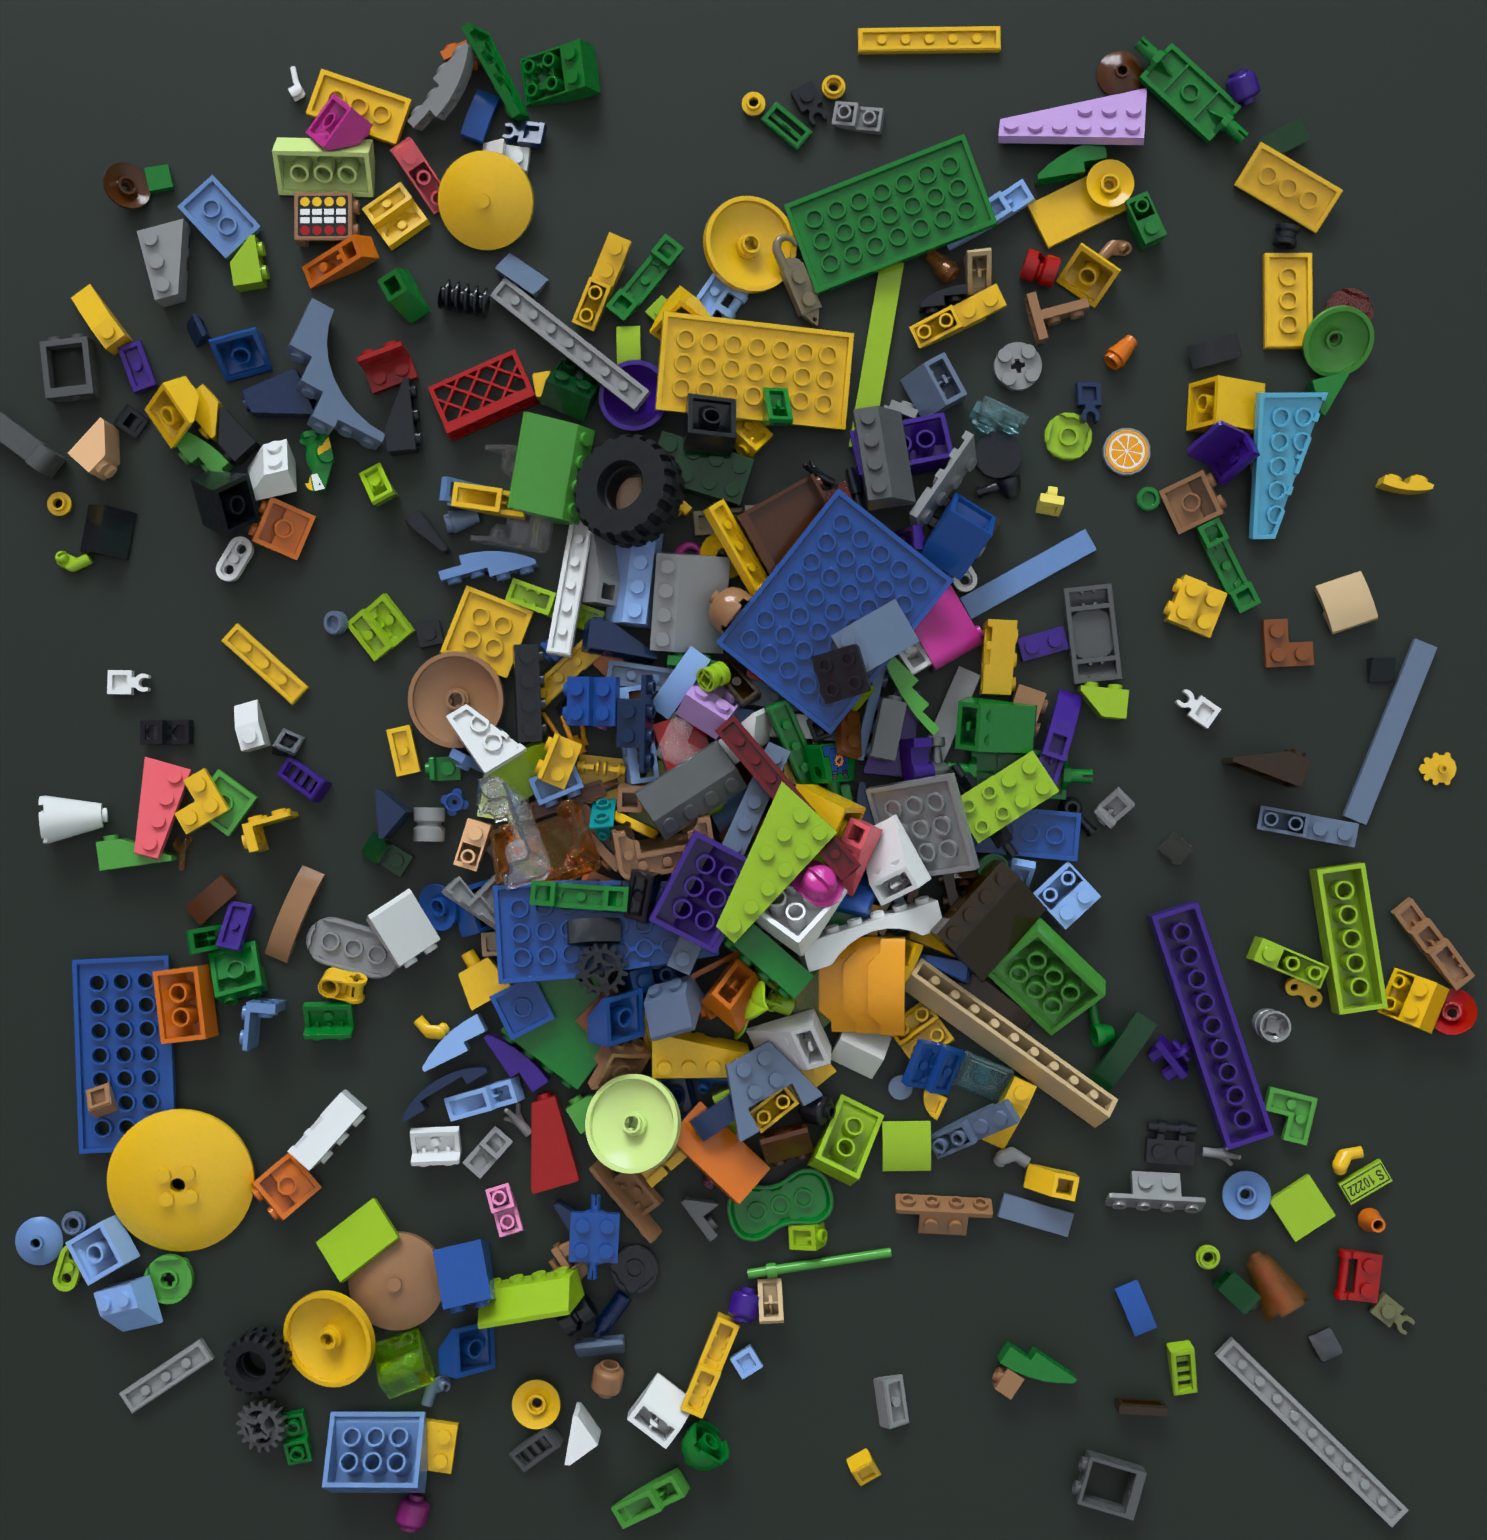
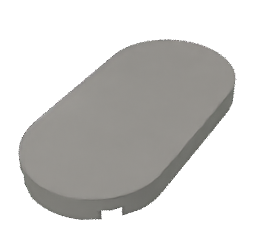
M326 917L312 925L308 931L306 938L307 948L311 956L321 964L350 972H359L373 979L389 976L398 968L369 926L338 917Z

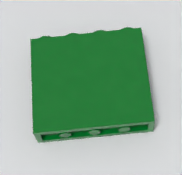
M577 978L538 981L556 1018L512 1041L504 1026L500 1031L504 1033L503 1038L510 1044L515 1045L517 1043L523 1048L522 1052L532 1060L536 1058L542 1062L541 1067L550 1074L555 1072L562 1078L560 1080L561 1083L569 1089L574 1087L578 1090L597 1065L594 1057L601 1045L588 1042V1033L575 1019L597 998L596 991L593 990L591 994H587L588 986L580 988L579 985L583 980Z

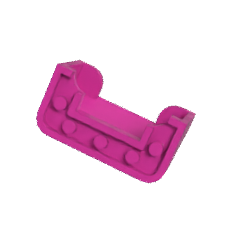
M951 585L914 630L922 648L932 662L928 666L931 673L983 644L982 638H984L983 631L979 625L974 626Z

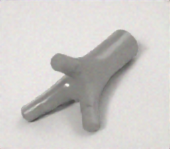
M516 1103L515 1113L508 1108L504 1109V1112L508 1115L504 1116V1121L513 1123L525 1137H528L531 1134V1128L522 1117L521 1104Z
M1202 1147L1203 1157L1221 1159L1229 1166L1233 1165L1230 1159H1241V1155L1228 1152L1224 1147Z

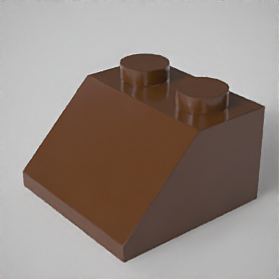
M804 1121L767 1130L762 1134L759 1133L760 1144L767 1165L772 1163L773 1166H780L787 1163L786 1159L794 1157L796 1160H802L810 1157L809 1153L814 1152L807 1123Z

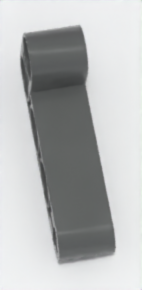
M0 411V442L26 460L25 462L32 468L53 479L66 459Z

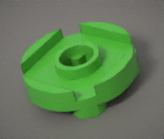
M177 1254L159 1256L149 1265L144 1273V1276L150 1275L157 1301L161 1304L179 1302L191 1292L195 1280L194 1270L188 1258ZM168 1273L175 1277L172 1285H169L168 1281L163 1279Z

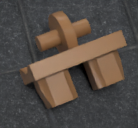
M569 1240L562 1244L557 1242L553 1245L551 1252L560 1265H558L554 1258L548 1262L552 1267L550 1272L563 1266H567L568 1269L577 1268L580 1280L582 1281L583 1277L588 1273V1265L582 1262H577L576 1264L568 1262Z

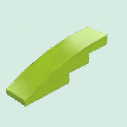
M513 578L505 600L552 619L557 593ZM581 603L577 628L584 630V624L590 618H605L606 612Z

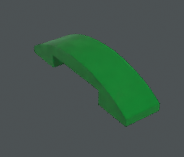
M665 233L651 250V255L627 284L617 291L605 307L625 322L661 283L684 251V247Z
M1216 517L1197 527V533L1207 559L1224 592L1228 593L1227 597L1236 611L1241 614L1260 604L1261 601L1251 581H1247L1227 540L1229 536L1220 518Z
M532 880L529 905L628 912L630 887Z

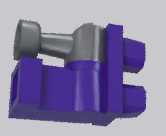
M945 737L900 739L902 770L905 779L903 781L950 773V766L943 762L941 747L945 746ZM929 748H931V761H929Z

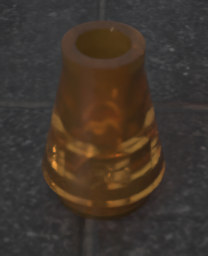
M937 250L929 252L925 258L941 282L945 281L949 284L960 273L961 269L958 267V263Z

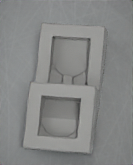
M494 1126L462 1164L481 1179L513 1141L499 1128Z

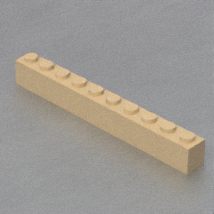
M923 958L918 960L914 970L905 982V991L1094 1128L1110 1118L1118 1101L1116 1097Z

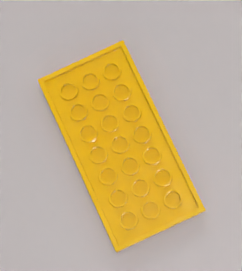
M664 311L655 410L685 413L688 393L736 399V419L762 422L764 387L788 388L793 415V423L790 425L844 431L846 429L854 333Z

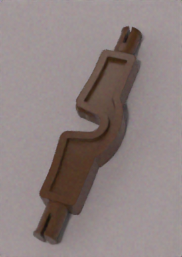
M616 778L604 783L602 780L584 784V788L580 789L582 794L573 797L570 804H564L562 797L558 799L559 804L547 809L544 805L539 806L537 801L529 803L528 808L514 812L515 816H519L516 817V820L519 822L530 817L536 820L554 813H574L585 803L607 796L606 792L617 789L619 781Z

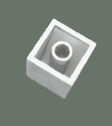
M410 888L367 916L366 921L398 968L403 965L405 968H408L418 961L416 956L422 952L427 955L438 948L436 943L440 941V937Z

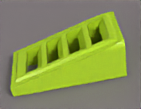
M1189 1340L1167 1343V1357L1173 1395L1198 1393L1195 1349ZM1187 1361V1363L1177 1364V1362ZM1189 1371V1373L1177 1374L1178 1372ZM1190 1380V1383L1178 1385L1179 1381Z

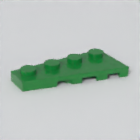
M469 22L463 25L461 28L492 81L496 92L504 102V108L508 116L521 122L530 118L490 33Z

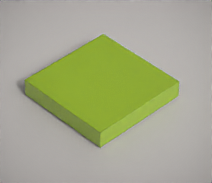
M1309 1174L1302 1176L1279 1191L1270 1200L1272 1209L1295 1242L1336 1216Z

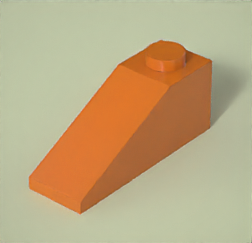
M353 234L302 266L310 289H315L362 270L380 258L371 236Z

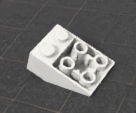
M896 814L874 825L883 831L866 867L869 885L881 906L921 887L932 879Z
M814 1008L746 1028L754 1048L769 1041L798 1070H810L831 1063L832 1046Z

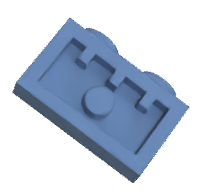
M256 998L246 1002L241 1013L242 1020H245L244 1030H241L239 1037L242 1051H249L259 1045L261 1018H272L273 1015H278L279 1012L286 1010L287 1000Z

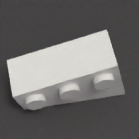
M346 1089L343 1090L322 1112L315 1123L303 1133L302 1138L287 1152L309 1171L320 1162L325 1164L334 1154L331 1149L336 1143L340 1146L349 1137L347 1131L352 1125L357 1127L366 1117L363 1115V1112L367 1107Z

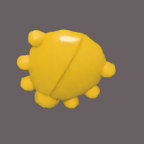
M1434 752L1433 758L1425 757L1424 762L1426 764H1421L1419 767L1420 773L1425 774L1424 780L1432 779L1434 785H1438L1439 782L1449 785L1457 770L1455 761L1451 758L1449 752H1446L1444 755Z

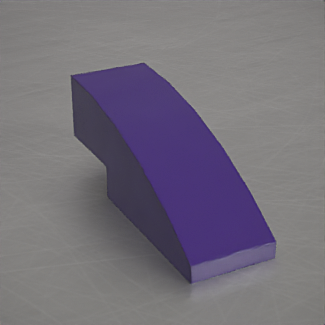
M491 1032L483 1037L510 1078L519 1072L532 1092L551 1079L541 1065L535 1060L528 1058L522 1052L523 1049L516 1044L512 1045L503 1037Z

